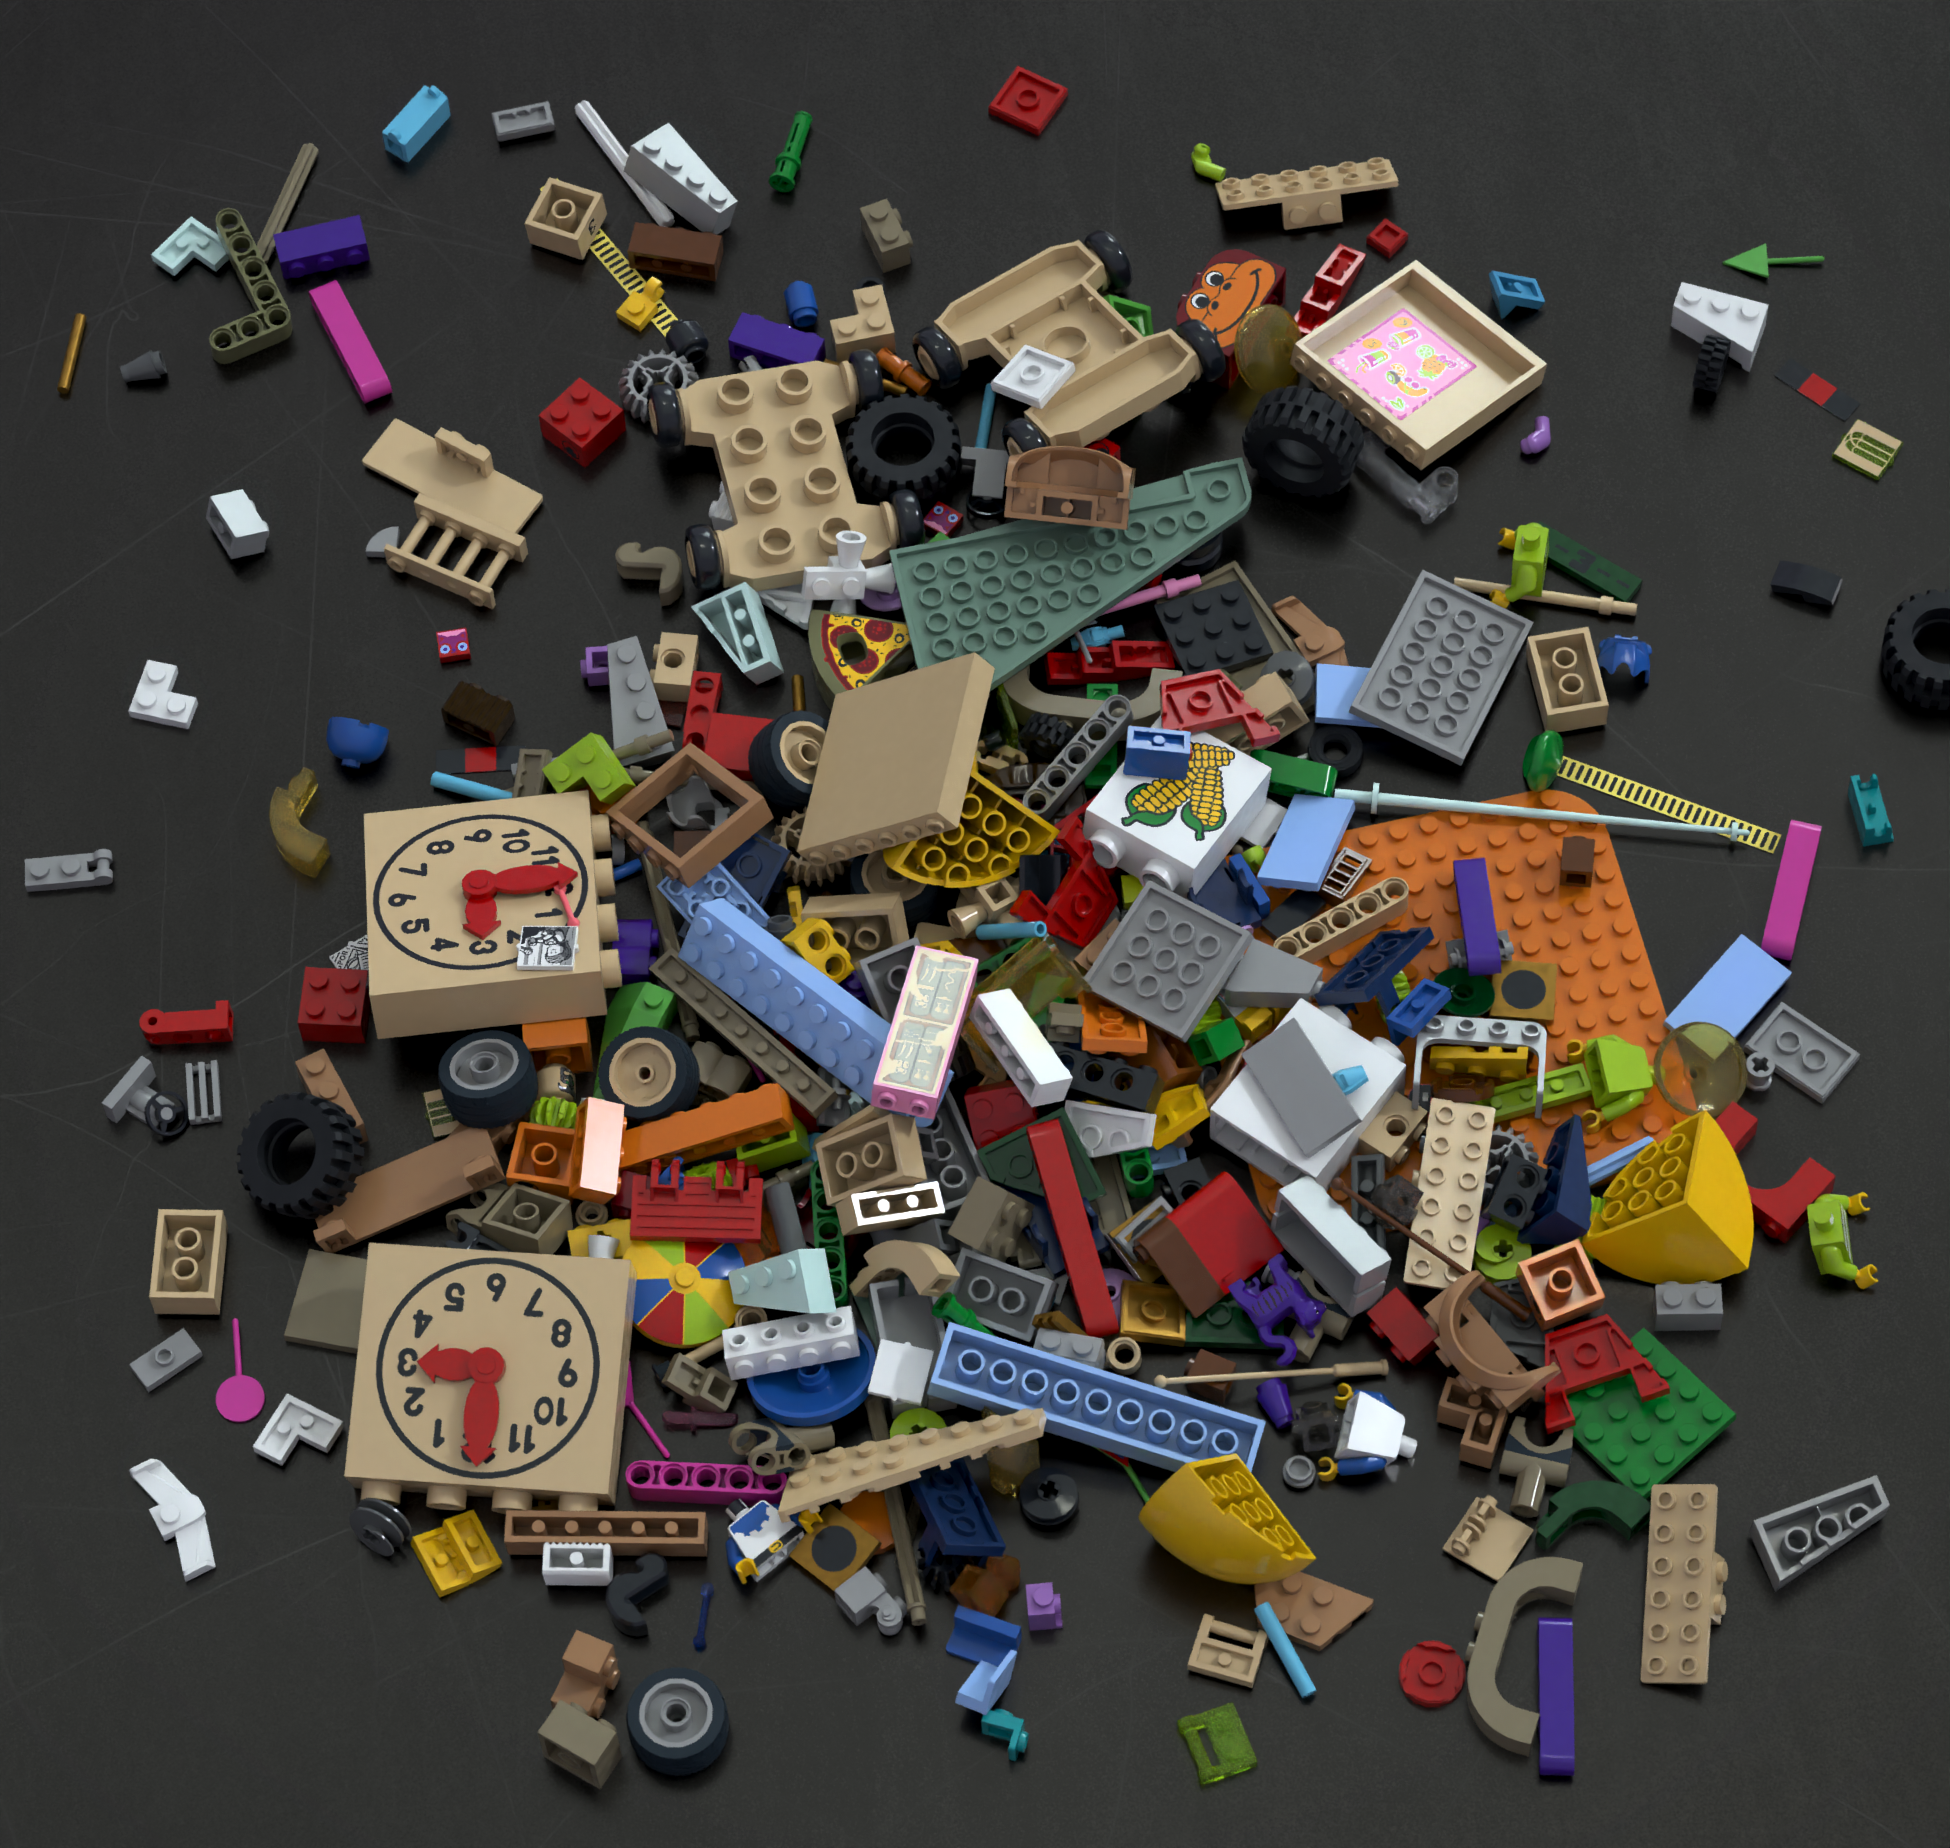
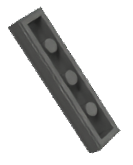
M1383 1154L1351 1156V1190L1385 1213V1156ZM1351 1198L1352 1219L1366 1230L1368 1236L1379 1247L1386 1250V1222Z
M783 1182L766 1188L764 1192L781 1255L797 1249H807L790 1183ZM796 1312L797 1315L809 1314V1313Z

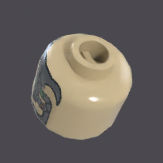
M551 1063L537 1072V1101L541 1097L551 1098L552 1096L558 1099L565 1098V1101L568 1102L576 1100L575 1074L565 1065Z

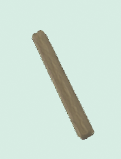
M312 143L303 144L257 243V247L266 264L269 262L276 246L273 234L282 233L319 153L318 148Z

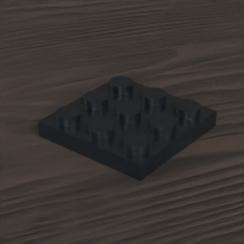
M1239 580L1153 605L1155 619L1180 671H1183V676L1215 669H1224L1229 673L1268 661L1273 655V650Z

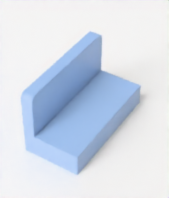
M1010 1650L998 1667L981 1660L958 1691L955 1703L986 1715L1008 1686L1018 1652Z

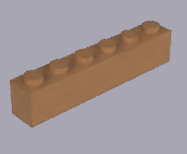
M506 1510L504 1543L508 1554L543 1555V1547L546 1542L550 1545L553 1542L556 1545L560 1542L563 1545L566 1542L570 1545L573 1542L576 1545L580 1542L583 1545L586 1543L591 1545L593 1542L598 1545L601 1542L603 1545L606 1543L610 1545L613 1556H642L646 1553H657L662 1556L707 1557L708 1522L705 1512Z

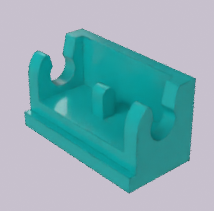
M1872 774L1870 776L1871 780L1866 783H1861L1859 775L1851 776L1847 793L1863 847L1894 841L1892 826L1889 823L1876 774Z

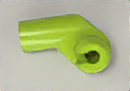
M1197 144L1191 153V159L1196 172L1222 182L1226 168L1211 162L1208 155L1210 148L1207 145Z

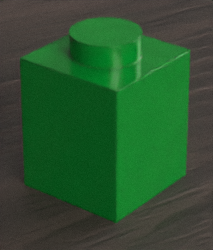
M1232 1017L1213 1022L1191 1034L1188 1038L1199 1066L1217 1062L1245 1046L1240 1031Z

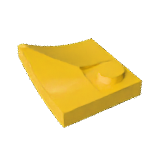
M1199 1084L1178 1087L1161 1094L1154 1113L1157 1116L1152 1145L1158 1151L1211 1116L1206 1105L1204 1091Z

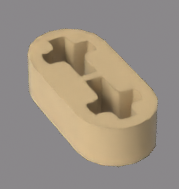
M983 740L977 743L978 769L993 774L1001 768L1014 765L1015 762L1020 764L1029 763L1025 753L1006 745L993 752L992 756L982 759L981 754L985 755L989 750Z

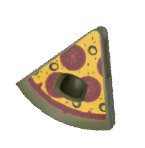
M811 609L808 637L812 672L817 689L831 711L836 694L907 673L915 665L906 623Z

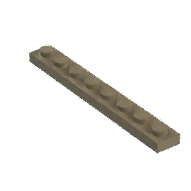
M672 947L648 968L656 979L671 992H674L682 1002L775 1084L778 1083L792 1099L815 1119L839 1097L832 1087L719 988L678 957L679 953Z

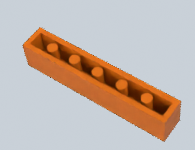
M778 1083L764 1084L757 1090L747 1093H735L729 1096L728 1099L703 1103L699 1108L686 1112H675L670 1117L658 1121H646L639 1127L625 1130L621 1138L624 1156L619 1165L618 1176L621 1177L623 1170L641 1175H650L652 1159H660L661 1171L671 1165L672 1160L677 1156L682 1157L684 1160L682 1164L795 1130L790 1096Z

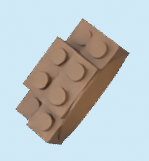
M1073 446L1041 447L1017 455H1010L1005 480L1007 493L1004 517L1127 530L1136 468H1131L1104 452Z
M1474 1270L1457 1279L1424 1306V1309L1429 1314L1425 1320L1436 1334L1440 1333V1336L1434 1340L1440 1348L1435 1352L1447 1368L1453 1364L1461 1373L1456 1379L1468 1393L1474 1389L1479 1396L1488 1389H1491L1486 1395L1499 1410L1505 1406L1512 1413L1530 1397L1536 1402L1544 1396L1545 1392L1542 1387L1562 1371L1555 1362H1552L1549 1366L1529 1372L1524 1368L1468 1300L1473 1291L1486 1281L1478 1270ZM1466 1320H1469L1467 1324L1460 1328V1321L1463 1324Z

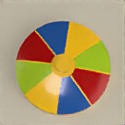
M633 1241L622 1258L631 1260L637 1272L632 1325L642 1335L658 1344L673 1348L703 1346L721 1336L722 1330L730 1329L735 1323L737 1312L744 1307V1305L734 1304L728 1275L730 1271L745 1267L744 1261L733 1243Z

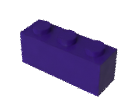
M360 215L273 234L283 279L299 278L306 274L329 271L333 268L356 265L370 260Z
M744 312L741 313L728 339L730 357L745 361V357L753 355L760 366L767 369L810 361L823 362L826 357L825 340L817 334L805 333L793 329L787 324L774 323L765 320L762 316L750 315Z

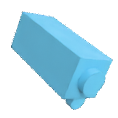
M424 85L382 131L385 150L409 162L451 116L446 95L436 86L432 85L429 88Z

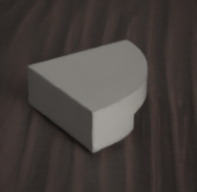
M399 526L389 527L376 533L366 547L367 557H386L384 552L386 544L398 548Z

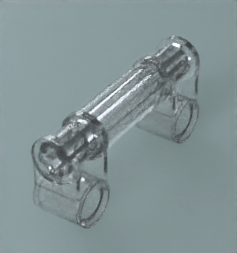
M1360 425L1364 436V445L1357 462L1358 467L1394 496L1404 507L1413 509L1421 516V521L1427 525L1433 522L1441 512L1457 500L1459 494L1458 474L1454 469L1446 466L1439 467L1419 484L1383 453L1391 445L1385 443L1381 437L1367 426ZM1441 485H1449V487H1445V488H1444V487H1440V486H1441Z

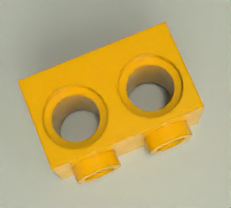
M807 918L780 940L836 984H839L855 971L850 962L851 956L849 952L837 943L833 937V928L825 920ZM811 934H813L815 938V942L812 948L809 946L808 939ZM828 959H830L832 964L829 973H827L825 969V965Z

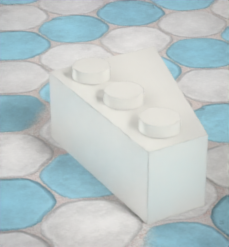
M1681 282L1673 305L1671 326L1703 344L1707 334L1731 340L1729 357L1742 364V368L1750 372L1766 326L1769 305Z

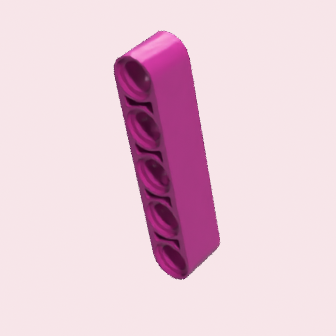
M337 280L308 291L311 303L363 403H368L392 393L390 381Z
M1792 819L1790 821L1761 949L1771 957L1789 961L1792 959L1822 826Z
M640 1460L631 1463L625 1473L628 1491L634 1499L655 1502L730 1505L736 1499H741L746 1506H754L761 1500H765L770 1505L774 1503L780 1504L787 1482L785 1473L759 1475L749 1465ZM639 1477H647L649 1479L644 1484L634 1483ZM677 1478L682 1480L681 1483L676 1486H670L667 1484V1482L671 1479ZM705 1480H712L715 1482L710 1487L705 1488L700 1486L701 1482ZM740 1481L747 1483V1486L742 1489L732 1487ZM771 1483L781 1485L778 1489L772 1491L765 1488Z

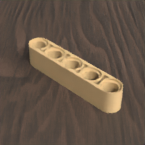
M1399 877L1387 878L1280 936L1275 940L1273 947L1313 964L1405 913L1408 908V884ZM1390 895H1398V896H1400V898H1398V899H1392V898H1389L1388 896H1390ZM1370 909L1374 912L1369 914L1362 912V910ZM1337 924H1344V925H1346L1347 927H1345V928H1338V927H1335V925H1337ZM1312 938H1316V939H1318V940H1320V941L1317 942V943H1312V942H1309L1308 940H1309V939H1312Z

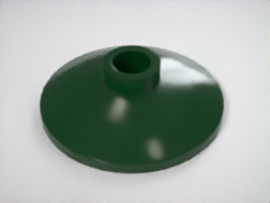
M1466 968L1444 970L1433 981L1450 988L1452 998L1442 1007L1443 1010L1460 1017H1476L1486 1013L1493 1006L1495 991L1490 981L1484 976L1469 977L1468 969Z

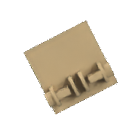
M1486 1495L1485 1498L1476 1497L1442 1550L1498 1582L1506 1574L1534 1532V1529L1496 1508L1497 1500L1492 1496Z

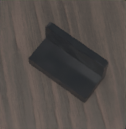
M1020 855L1019 895L1022 890H1031L1046 906L1068 872V855Z

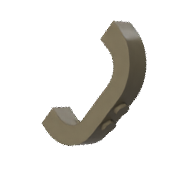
M1030 664L997 686L999 700L1003 708L1018 723L1025 725L1031 714L1035 715V713L1039 712L1043 715V713L1049 714L1050 718L1055 716L1058 718L1057 721L1066 722V727H1072L1074 734L1079 732L1105 702L1103 700L1051 695L1039 691L1029 681ZM1152 668L1149 686L1146 691L1139 697L1130 700L1133 712L1131 726L1151 728L1161 715V681L1182 677L1183 671ZM1116 708L1110 715L1117 718L1122 717L1126 710ZM1127 730L1118 741H1126ZM1097 731L1090 738L1094 740L1103 739L1106 733Z
M1541 1557L1523 1562L1509 1570L1497 1582L1490 1594L1485 1612L1478 1611L1473 1629L1478 1632L1476 1642L1469 1641L1465 1655V1661L1470 1662L1466 1685L1467 1703L1479 1729L1491 1741L1511 1752L1530 1756L1540 1715L1511 1705L1500 1695L1496 1687L1495 1678L1513 1618L1522 1606L1538 1599H1550L1573 1606L1582 1577V1562L1561 1557Z

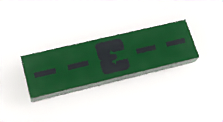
M1538 522L1541 526L1549 529L1547 562L1603 595L1614 597V601L1629 603L1642 586V579L1543 522Z

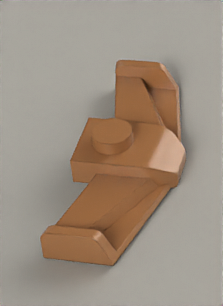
M1292 595L1272 605L1273 615L1282 620L1299 636L1293 639V643L1311 667L1316 666L1317 663L1349 666L1344 650L1345 641L1338 630L1326 626L1299 599Z
M1243 1040L1245 1046L1228 1055L1217 1078L1210 1080L1203 1089L1209 1112L1210 1108L1234 1080L1238 1066L1243 1058L1241 1054L1253 1046L1250 1040ZM1196 1126L1177 1137L1172 1144L1176 1148L1190 1146L1193 1140L1189 1133Z

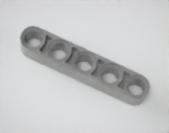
M1112 695L1105 700L1025 793L1022 802L1025 807L1030 809L1031 805L1036 801L1045 802L1046 805L1042 810L1034 811L1030 809L1045 821H1048L1125 733L1128 725L1131 726L1133 712L1130 701L1125 696ZM1116 708L1126 710L1122 717L1117 718L1110 715ZM1097 731L1106 733V736L1099 741H1094L1090 738ZM1082 754L1086 756V759L1080 764L1070 762L1075 755ZM1058 777L1066 780L1064 785L1058 788L1050 785L1052 780Z

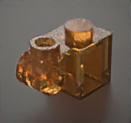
M1005 1554L1002 1557L990 1556L986 1564L987 1569L967 1564L949 1589L963 1607L992 1617L1000 1611L1002 1605L1010 1596L1008 1591L1013 1590L1020 1583L1021 1565L1016 1557Z

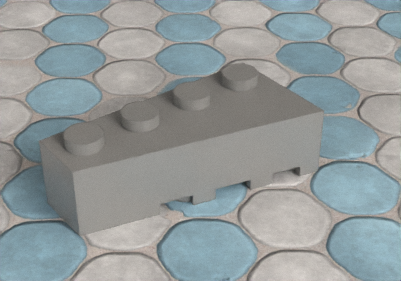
M669 122L631 146L624 172L702 232H711L717 235L730 226L738 201Z
M633 636L607 644L614 750L633 743L637 737L645 734L649 737L668 729L638 637ZM671 741L653 748L651 753L642 756L636 754L620 760V763L624 768H630V765L647 768L668 761L674 756L675 750Z
M1877 1475L1753 1521L1749 1533L1775 1592L1885 1516L1890 1504Z

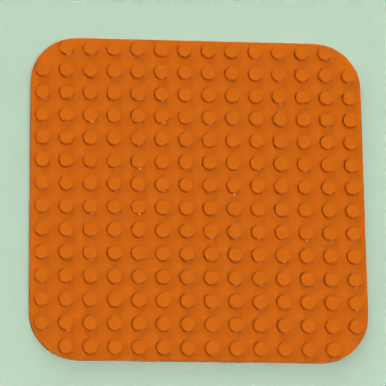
M1557 790L1529 791L1478 802L1599 815L1592 806L1579 797ZM1440 810L1345 831L1331 864L1344 847L1372 859V864L1351 898L1387 878L1399 877L1406 881L1409 887L1408 908L1401 916L1314 962V965L1323 968L1322 981L1325 984L1380 931L1401 930V932H1407L1410 928H1431L1435 938L1402 969L1405 976H1407L1410 991L1424 978L1434 981L1436 975L1450 969L1445 942L1463 938L1454 881L1453 860L1485 857L1496 931L1508 930L1509 942H1512L1514 947L1512 961L1557 964L1553 1025L1541 1024L1547 1033L1545 1073L1576 1065L1571 1064L1567 1057L1569 1053L1578 1052H1568L1567 1044L1570 1040L1578 1039L1583 1044H1586L1587 1040L1607 1035H1616L1631 1045L1641 1046L1646 1052L1648 1065L1661 1066L1663 1069L1664 1078L1660 1085H1653L1652 1089L1644 1097L1643 1103L1627 1114L1610 1122L1607 1120L1601 1121V1127L1596 1133L1590 1134L1586 1132V1127L1596 1122L1595 1119L1582 1122V1115L1586 1110L1602 1111L1601 1108L1595 1107L1593 1095L1543 1109L1541 1119L1535 1118V1112L1494 1123L1493 1131H1495V1127L1499 1124L1502 1132H1507L1512 1127L1514 1129L1513 1136L1523 1133L1525 1136L1524 1143L1532 1142L1534 1145L1533 1152H1537L1539 1156L1538 1166L1547 1169V1165L1543 1163L1556 1128L1576 1114L1581 1117L1586 1163L1589 1166L1647 1136L1652 1137L1659 1144L1672 1134L1670 1128L1696 1114L1693 1096L1673 1034L1663 1026L1667 1015L1605 824ZM1583 836L1587 839H1595L1591 888L1559 885L1563 837ZM1270 847L1263 848L1266 856ZM1229 855V856H1226V857H1225V860H1226V862L1228 863V865H1229V857L1234 856V855ZM1349 858L1345 860L1358 868L1361 865ZM1344 867L1340 868V870L1346 873H1349L1351 875L1354 874V872ZM1258 871V872H1253V874L1255 875L1256 879H1257V875H1258L1259 871ZM1337 875L1335 876V878H1337V879H1339V880H1341V881H1343V882H1345V883L1348 882V880H1346V879H1344V878H1342V877H1340V876H1337ZM1332 883L1330 884L1331 887L1342 891V888ZM1261 885L1270 899V914L1296 889L1274 888ZM1390 895V896H1388L1389 898H1392V899H1398V898H1400V896H1398V895ZM1326 903V908L1317 916L1334 907ZM1370 909L1362 910V912L1369 914L1374 912ZM1337 924V925H1335V927H1338V928H1345V927H1347V926L1344 925V924ZM1260 927L1254 929V939L1273 946L1275 941L1263 932ZM1312 938L1308 941L1312 943H1317L1320 940ZM1483 975L1492 984V975ZM1375 996L1369 1002L1355 1003L1359 1014L1355 1015L1351 1009L1347 1013V1017L1352 1023L1351 1030L1369 1042L1375 1037H1382L1391 1042L1388 1025L1380 1017ZM1313 999L1311 1005L1319 1008L1320 1006L1316 999ZM1442 1008L1437 1013L1438 1015L1456 1016L1446 1012ZM1490 1010L1476 1017L1489 1018ZM1221 1014L1220 1019H1221V1020L1226 1019V1018ZM1281 1019L1275 1025L1272 1023V1028L1269 1029L1266 1033H1264L1252 1044L1255 1045L1263 1038L1271 1034L1283 1019ZM1417 1035L1414 1038L1407 1036L1399 1046H1396L1405 1058L1406 1075L1403 1096L1408 1098V1094L1413 1088ZM1445 1043L1428 1045L1423 1050L1420 1084H1431L1433 1080L1439 1077L1442 1078V1082L1449 1081V1076L1454 1075H1443L1437 1073L1434 1069H1429L1431 1046H1469L1474 1048L1476 1052H1483L1488 1050L1489 1047ZM1502 1048V1051L1506 1053H1517V1049ZM1529 1050L1526 1078L1538 1074V1057ZM1227 1057L1219 1060L1221 1068L1224 1065ZM1242 1058L1238 1066L1235 1078L1242 1070L1245 1062L1244 1058ZM1584 1059L1583 1062H1581V1063H1583L1584 1068H1585V1070H1586V1073H1587V1075H1588L1587 1068H1586V1064H1585V1059ZM1486 1076L1487 1082L1490 1078L1494 1080V1087L1508 1084L1501 1081L1498 1077ZM1399 1131L1389 1132V1134L1392 1136H1400L1403 1134ZM1416 1140L1410 1147V1154L1402 1165L1396 1164L1391 1172L1385 1170V1213L1406 1228L1411 1227L1412 1223L1411 1220H1406L1409 1200L1415 1201L1417 1191L1411 1189L1413 1170L1420 1171L1423 1153H1419L1420 1142ZM1351 1162L1338 1177L1350 1189ZM1247 1163L1259 1206L1264 1216L1271 1223L1273 1213L1276 1212L1274 1208L1278 1190L1284 1186ZM1621 1171L1591 1185L1590 1188L1612 1183ZM1330 1187L1327 1190V1194L1338 1205H1341L1352 1218L1351 1197L1341 1190L1336 1191ZM1386 1222V1232L1397 1230Z

